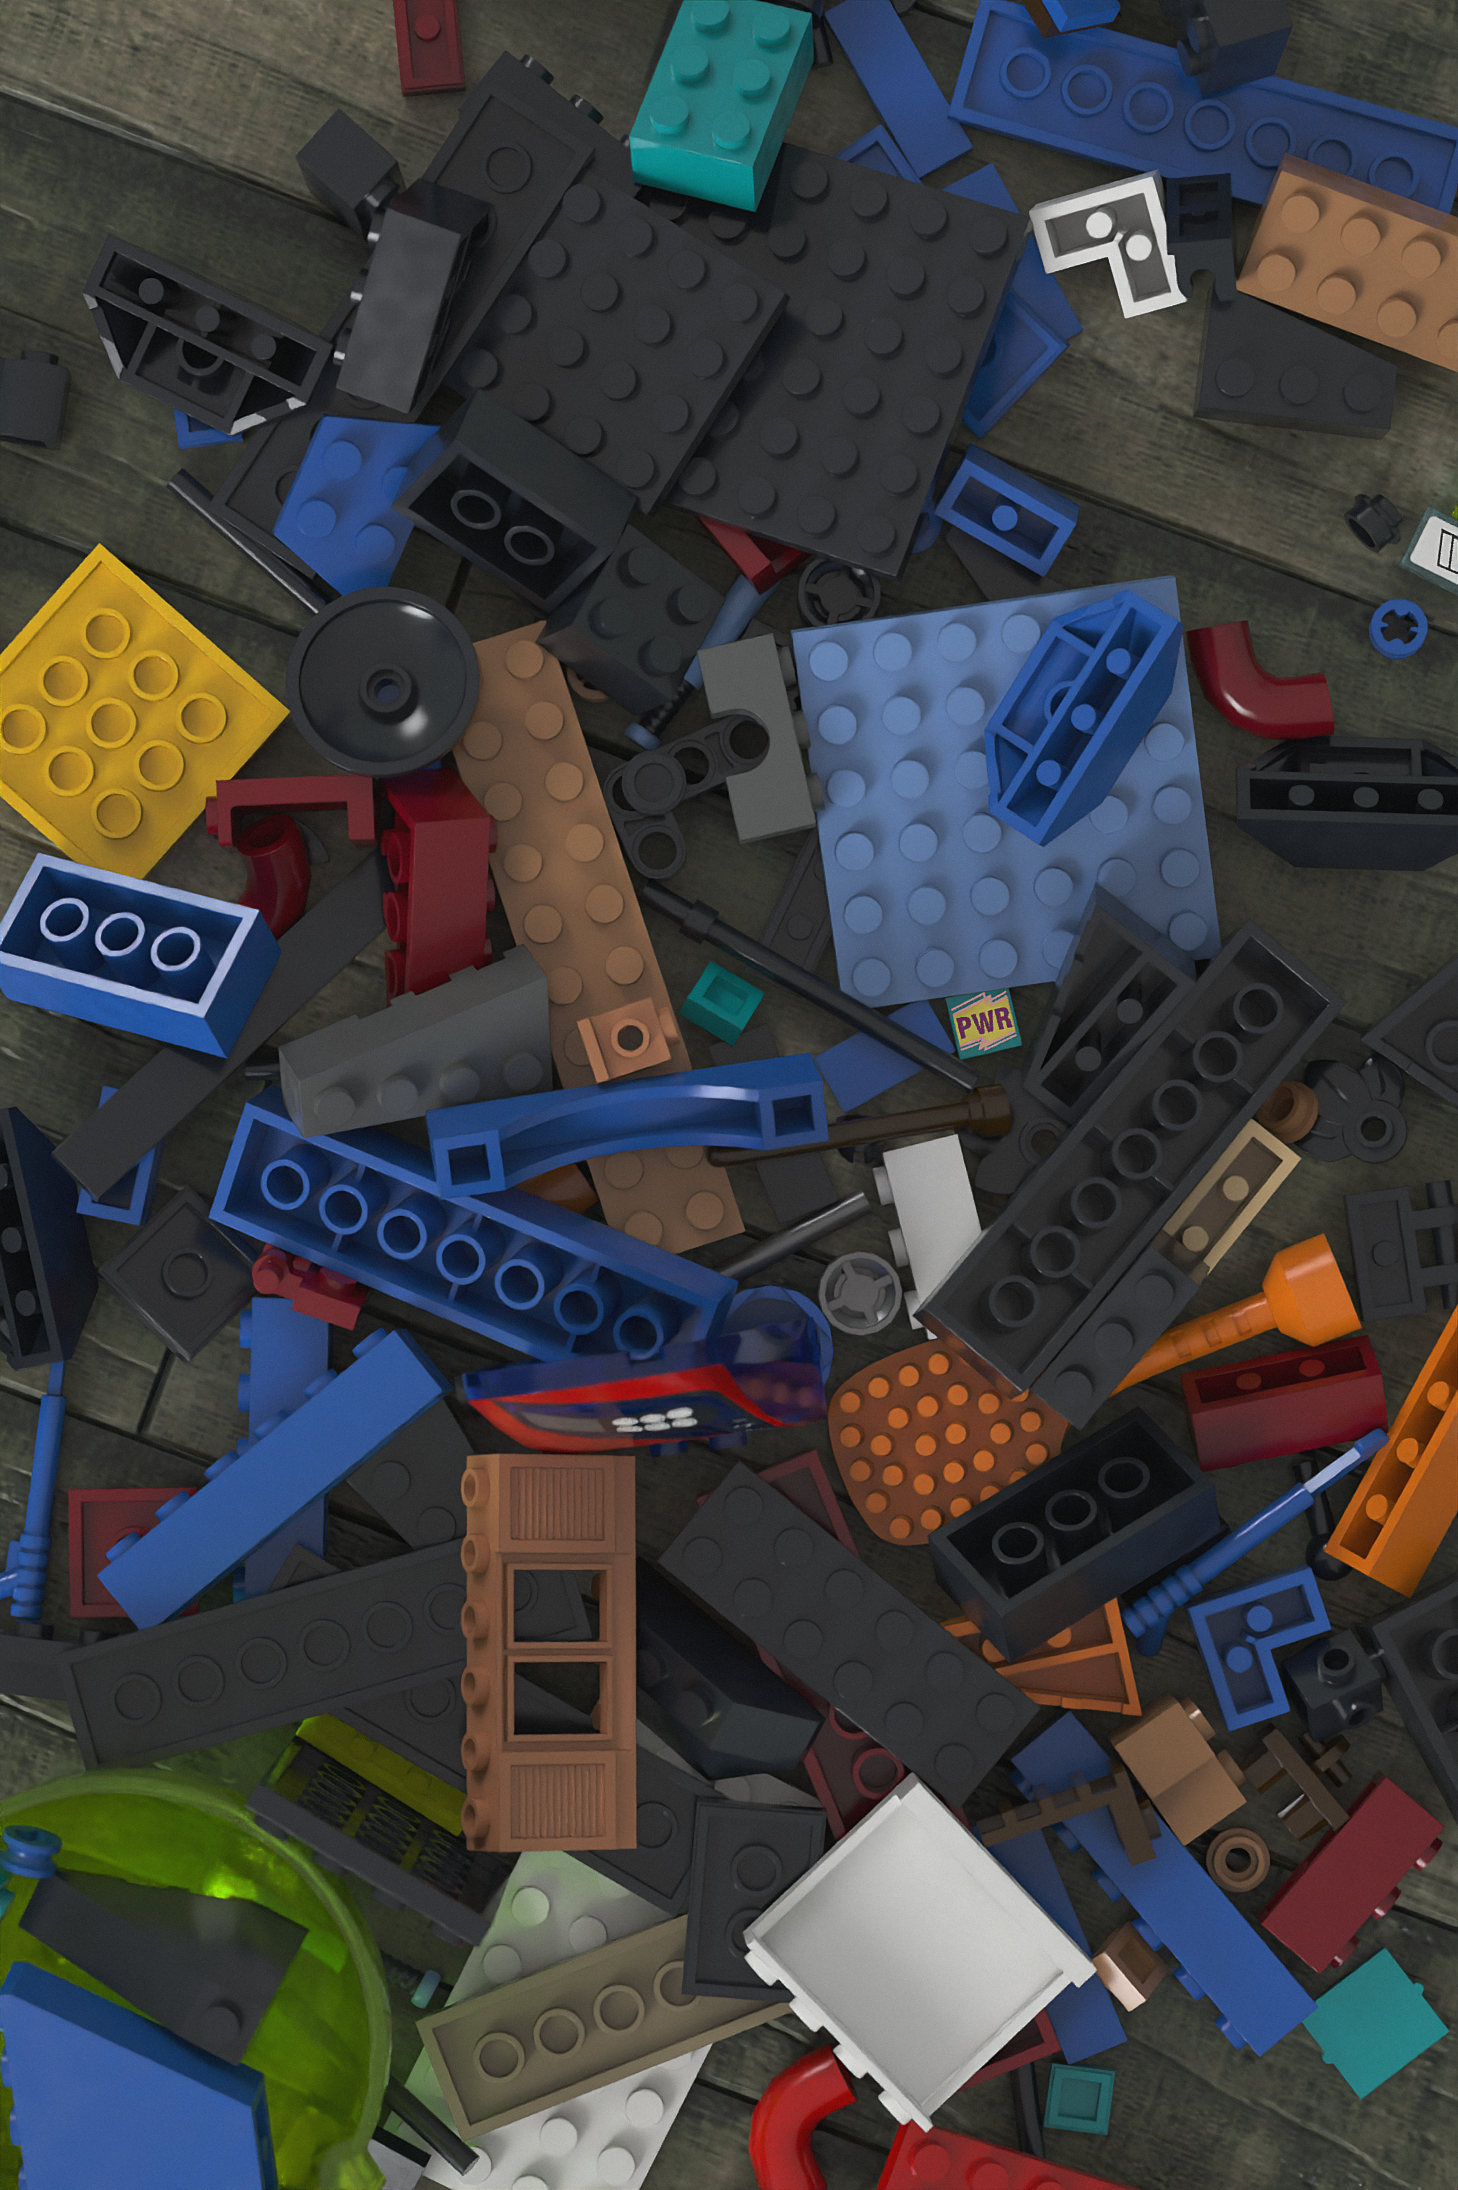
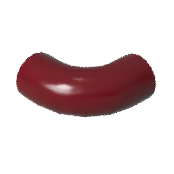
M1248 620L1185 632L1191 665L1204 698L1230 725L1264 740H1306L1334 734L1333 711L1324 673L1317 672L1295 677H1277L1266 672L1259 665L1254 654Z

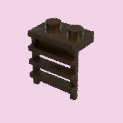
M1117 1757L1105 1761L1108 1770L1106 1775L1087 1781L1081 1770L1068 1774L1072 1787L1050 1794L1044 1783L1032 1787L1035 1800L1012 1807L1008 1796H1004L995 1800L999 1810L998 1813L975 1820L986 1848L1088 1811L1107 1806L1121 1849L1131 1866L1157 1858L1151 1841L1161 1838L1162 1834L1150 1801L1147 1800L1144 1793L1134 1795L1127 1772Z

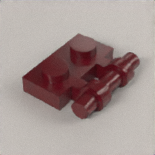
M266 1243L263 1253L259 1255L252 1267L253 1283L259 1292L263 1294L273 1293L294 1300L291 1310L352 1331L374 1288L362 1284L355 1279L320 1266L269 1243Z

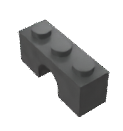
M772 633L697 650V658L711 719L735 714L746 715L758 721L765 729L769 738V751L758 767L749 772L726 777V785L740 844L815 828L814 812L825 810V804L817 772L805 775L800 749L811 747L803 709L791 712L785 689L786 686L797 684L789 647L776 649Z

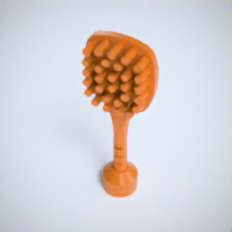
M1322 1233L1276 1251L1262 1282L1264 1291L1166 1329L1106 1400L1152 1376L1276 1327L1279 1328L1280 1333L1312 1347L1362 1329L1325 1234ZM940 1339L912 1346L862 1369L837 1389L831 1399L828 1410L829 1435L833 1454L852 1502L864 1521L877 1536L887 1542L902 1546L929 1543V1534L1061 1454L1062 1441L1072 1424L1029 1389L1032 1384L1023 1394L1010 1400Z

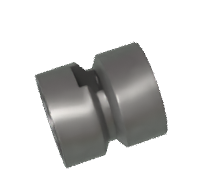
M853 1251L839 1255L826 1266L819 1278L817 1296L822 1312L832 1325L845 1333L863 1336L878 1332L892 1322L900 1309L902 1288L899 1276L889 1262L873 1253Z

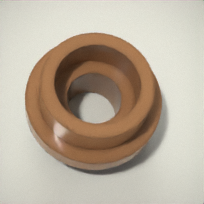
M1282 1081L1259 1108L1256 1115L1264 1129L1283 1144H1288L1301 1139L1310 1131L1317 1119L1319 1103L1314 1091L1305 1084L1298 1081Z
M1234 1827L1221 1831L1211 1840L1206 1851L1205 1862L1210 1877L1218 1886L1231 1892H1246L1257 1887L1265 1879L1270 1867V1854L1265 1842L1259 1835L1246 1828ZM1233 1848H1243L1248 1852L1249 1861L1241 1870H1231L1226 1866V1855Z

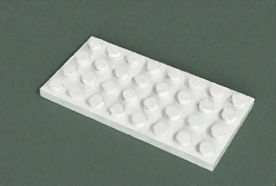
M636 1718L637 1743L736 1801L822 1808L817 1796L770 1772L707 1781ZM563 1851L521 1852L511 1872L493 1925L479 1948L474 1946L444 2007L673 1916ZM689 1895L678 1914L688 1911ZM712 2044L465 2141L480 2156V2159L464 2176L454 2169L393 2111H391L383 2129L431 2154L432 2156L422 2175L452 2190H639ZM424 2046L404 2086L460 2137Z

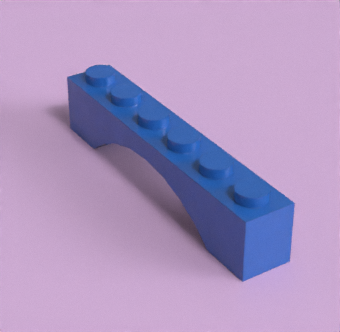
M811 1053L425 1110L433 1171L441 1200L507 1190L531 1177L564 1165L630 1150L666 1146L708 1145L742 1147L765 1151L829 1141L823 1080Z

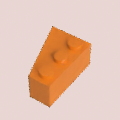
M1114 1598L1011 1664L967 1616L938 1621L939 1624L1037 1704L1142 1716L1117 1598Z

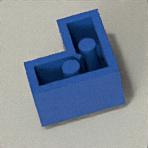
M1300 1563L1189 1600L1183 1604L1221 1722L1227 1730L1232 1731L1289 1712L1290 1708L1270 1649L1331 1630L1311 1567L1305 1563Z

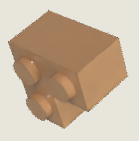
M1166 1691L1141 1709L1142 1716L1132 1715L1105 1735L1183 1846H1185L1247 1802L1237 1788L1245 1783L1247 1779L1226 1749L1215 1755L1206 1741L1216 1735V1733L1195 1703L1189 1697L1178 1702L1169 1691Z

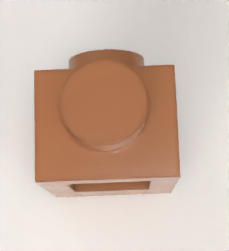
M651 997L577 1021L597 1084H603L671 1061L672 1058L668 1047L680 1043L668 1006L655 1010ZM626 1026H635L643 1033L642 1045L634 1051L624 1050L618 1043V1034Z

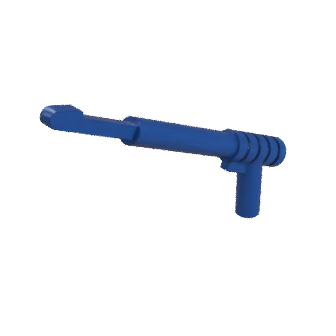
M66 1360L52 1363L50 1367L47 1395L42 1394L25 1529L24 1533L20 1535V1541L12 1540L9 1542L6 1571L0 1573V1600L13 1595L12 1599H15V1603L11 1605V1616L34 1620L42 1618L43 1607L40 1606V1603L44 1602L45 1589H42V1587L46 1585L48 1572L45 1571V1568H48L50 1554H47V1550H51L52 1537L49 1536L67 1401V1397L62 1396Z
M1377 1428L1358 1440L1352 1449L1305 1484L1297 1483L1187 1566L1183 1564L1174 1571L1175 1575L1169 1574L1161 1580L1159 1587L1157 1585L1146 1591L1147 1595L1145 1597L1141 1595L1134 1600L1132 1607L1126 1606L1120 1611L1121 1620L1131 1634L1137 1638V1651L1147 1657L1156 1656L1161 1650L1171 1613L1176 1608L1181 1607L1191 1597L1204 1590L1203 1585L1315 1503L1313 1498L1385 1446L1389 1441L1386 1433L1381 1428Z

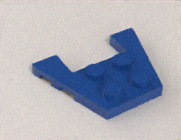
M323 413L274 525L273 534L343 596L365 588L394 587L389 585V582L415 523L392 509L391 505L413 456L442 425Z

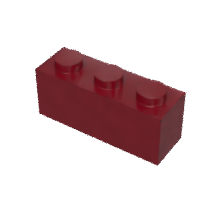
M1368 1335L1180 1374L1188 1433L1202 1472L1231 1468L1239 1464L1282 1455H1293L1301 1451L1343 1442L1358 1441L1377 1428H1381L1385 1433L1389 1431L1382 1373Z
M1380 1771L1374 1775L1345 1809L1350 1818L1336 1830L1332 1826L1328 1829L1255 1915L1261 1925L1319 1974L1329 1964L1334 1969H1337L1349 1958L1360 1941L1354 1935L1370 1915L1376 1920L1384 1916L1401 1894V1890L1396 1887L1398 1882L1411 1867H1414L1417 1871L1422 1870L1434 1858L1443 1844L1437 1836L1445 1827Z

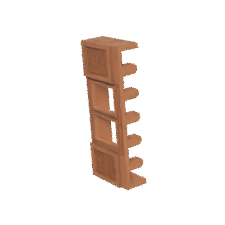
M548 1454L467 1456V1470L464 1472L461 1481V1495L464 1504L467 1506V1535L461 1547V1561L464 1570L467 1572V1601L461 1613V1627L463 1634L467 1638V1667L463 1671L461 1678L462 1697L467 1704V1733L463 1737L461 1744L462 1763L467 1770V1799L462 1806L461 1825L464 1834L467 1836V1850L528 1852L637 1849L635 1456ZM514 1570H599V1574L594 1575L591 1583L592 1595L596 1600H599V1639H596L594 1642H514ZM514 1662H594L596 1665H600V1704H596L592 1710V1724L596 1730H600V1734L514 1735Z

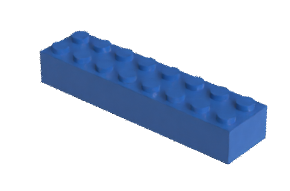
M274 1085L266 1088L245 1103L208 1217L596 1384L709 1366L739 1281L514 1186L502 1191L441 1200L433 1171L431 1151L372 1126L303 1139L283 1105L282 1088ZM698 1396L640 1402L643 1404L692 1403ZM690 1404L650 1405V1407L655 1408L657 1410H661L666 1408L688 1407Z

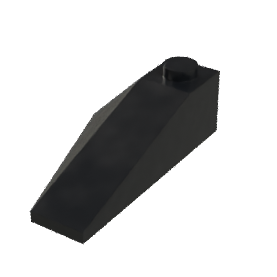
M57 1867L56 1873L52 1877L40 1878L18 1923L20 1928L176 2035L236 2066L240 2064L255 2043L310 1931L309 1928L253 1899L231 1895L225 1899L190 1893L189 1888L171 1885L165 1889L128 1883L123 1877Z

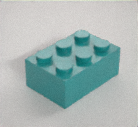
M683 0L629 135L633 182L756 212L814 62L812 13L757 0Z

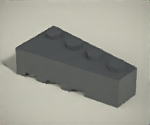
M522 944L503 952V960L476 970L472 965L450 974V982L415 996L413 991L393 998L389 1000L391 1006L363 1019L353 1015L278 1047L283 1105L303 1139L426 1116L425 1110L553 1091L547 975L526 946Z

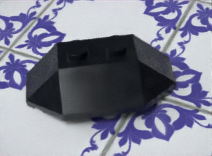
M108 234L82 291L87 306L93 313L101 340L119 381L229 436L238 435L310 405L337 347L299 323L184 266L111 234Z
M1322 736L1306 740H1286L1266 751L1252 763L1248 761L1236 768L1237 827L1294 867L1424 871L1458 854V757L1424 739Z
M17 1107L0 1110V1350L7 1355L6 1361L14 1371L72 1359L99 1288L83 1214L76 1212L79 1201L76 1181L51 1157L52 1152L57 1147Z
M641 1556L636 1558V1718L707 1781L795 1769L800 1766L827 1718Z

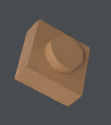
M1130 1920L1112 1931L1091 1958L1097 1968L1096 1974L1099 1976L1102 1984L1118 1998L1129 2012L1149 1998L1170 1970V1967L1145 1941Z

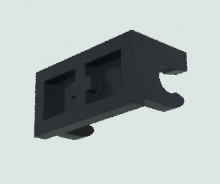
M1231 173L1167 179V255H1174L1177 286L1181 294L1186 298H1191L1193 293L1191 275L1197 270L1206 269L1215 275L1214 288L1219 301L1237 300V233Z

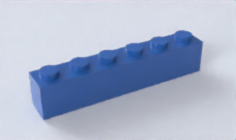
M253 1297L252 1310H241L240 1347L251 1348L250 1374H240L238 1384L239 1412H249V1438H238L237 1454L240 1457L259 1442L253 1432L262 1423L282 1409L289 1416L308 1401L303 1391L314 1380L332 1369L333 1324L291 1310L294 1300L285 1297ZM329 1492L245 1561V1566H238L234 1570L233 1603L266 1594L296 1542L327 1560Z
M383 1327L373 1332L353 1349L352 1352L358 1359L340 1375L332 1368L314 1380L303 1391L308 1401L290 1416L284 1409L275 1413L253 1432L259 1440L258 1443L241 1457L235 1450L221 1457L204 1472V1475L210 1481L192 1497L185 1490L174 1496L155 1513V1516L161 1523L142 1538L137 1531L132 1532L106 1553L111 1564L102 1570L97 1577L139 1630L177 1618L454 1390L407 1329H397L387 1334Z
M1061 1708L1008 1753L1010 1760L1016 1766L1008 1776L1027 1800L1032 1801L1036 1799L1032 1790L1033 1786L1044 1783L1048 1792L1052 1794L1072 1787L1068 1776L1072 1772L1081 1770L1087 1781L1106 1775L1108 1770L1105 1761L1111 1758L1069 1708ZM1131 1783L1134 1795L1141 1794ZM1107 1806L1051 1824L1050 1827L1073 1854L1083 1846L1099 1866L1090 1874L1110 1899L1115 1903L1122 1896H1125L1140 1915L1131 1923L1151 1948L1157 1952L1166 1945L1179 1960L1181 1965L1172 1972L1192 1997L1199 2001L1207 1994L1220 2009L1222 2014L1214 2022L1238 2051L1248 2043L1259 2057L1262 2056L1319 2008L1312 1997L1188 1849L1183 1846L1181 1841L1154 1809L1153 1811L1162 1834L1161 1838L1151 1841L1157 1858L1131 1866L1121 1849Z

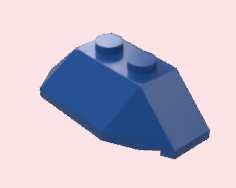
M1129 589L1113 595V598L1092 603L1053 618L984 729L986 766L991 793L988 795L989 812L1038 845L1044 847L1102 804L1172 693L1184 624Z

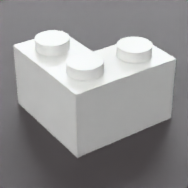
M1159 169L1038 203L1029 211L1046 274L1108 257L1125 319L1188 301L1189 298L1184 297L1177 286L1174 255H1167V197Z

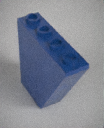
M13 1962L0 1988V2028H3L6 2045L1 2056V2077L3 2085L5 2087H12L15 2105L12 2107L10 2115V2136L13 2145H21L23 2164L19 2172V2190H279L264 2073L241 2062L236 2066L176 2035L168 2028L31 1963Z

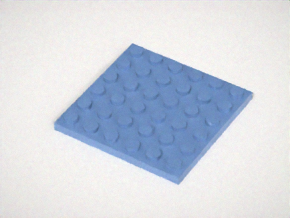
M1173 575L790 630L800 705L804 712L811 747L806 748L810 773L817 772L825 804V810L815 812L839 989L870 1008L1056 981L1095 882L1194 960L1211 958L1221 947L1183 635L1180 642L1172 693L1102 804L1044 847L1038 845L989 812L988 795L991 793L986 766L984 729L1053 618L1089 604L1113 598V595L1129 589L1181 622L1176 578Z

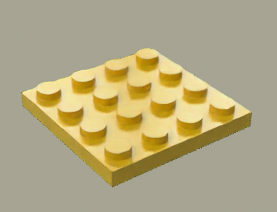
M99 543L0 654V796L74 862L146 880L206 812V796H217L216 781L235 780L289 719L291 713L281 702Z

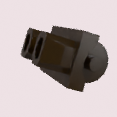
M1271 1722L1256 1733L1261 1742L1250 1750L1238 1767L1260 1795L1287 1773L1301 1788L1302 1791L1275 1812L1298 1841L1318 1832L1328 1823L1336 1830L1350 1818L1317 1778L1319 1774L1325 1772L1337 1788L1343 1786L1352 1778V1774L1339 1760L1351 1746L1343 1734L1336 1736L1327 1743L1324 1740L1315 1743L1309 1731L1305 1730L1298 1737V1740L1311 1756L1304 1762Z

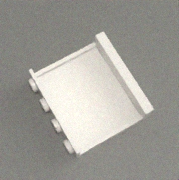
M913 1771L743 1932L746 1945L751 1949L744 1958L753 1970L770 1986L779 1979L796 1996L789 2005L799 2018L814 2032H817L824 2026L840 2042L833 2051L844 2065L859 2079L868 2072L885 2089L878 2098L889 2112L903 2125H906L913 2118L925 2132L933 2127L929 2116L1070 1982H1073L1079 1988L1097 1971L1090 1957Z

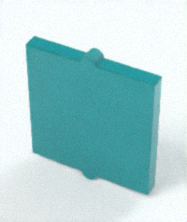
M1385 1946L1316 1997L1314 2001L1319 2008L1302 2021L1323 2049L1321 2053L1322 2060L1326 2064L1333 2063L1360 2099L1368 2095L1449 2032L1421 1995L1424 1992L1422 1984L1418 1981L1411 1982Z

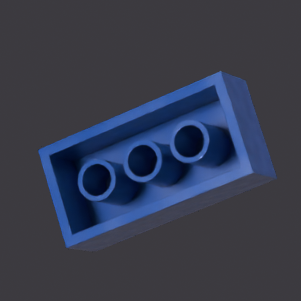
M38 853L0 923V988L6 998L228 1058L282 950L260 910Z

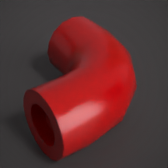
M831 2042L801 2056L774 2076L753 2109L748 2151L759 2190H826L828 2187L814 2157L812 2149L813 2132L819 2122L829 2114L858 2101V2095L847 2067L833 2051L836 2047Z

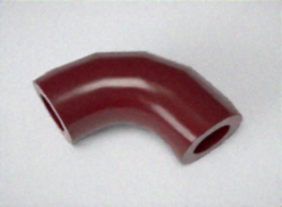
M283 814L269 815L255 821L241 833L237 841L238 852L246 865L248 875L245 890L236 904L260 910L276 941L292 928L305 913L312 878L302 833L296 821L289 815Z

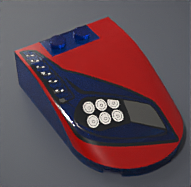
M813 1317L799 1318L690 1342L658 1347L659 1361L632 1365L631 1352L624 1351L551 1362L532 1358L462 1373L466 1400L498 1429L523 1446L548 1455H580L649 1445L651 1457L667 1456L689 1452L687 1440L708 1438L710 1449L735 1447L748 1444V1432L801 1426L828 1419Z

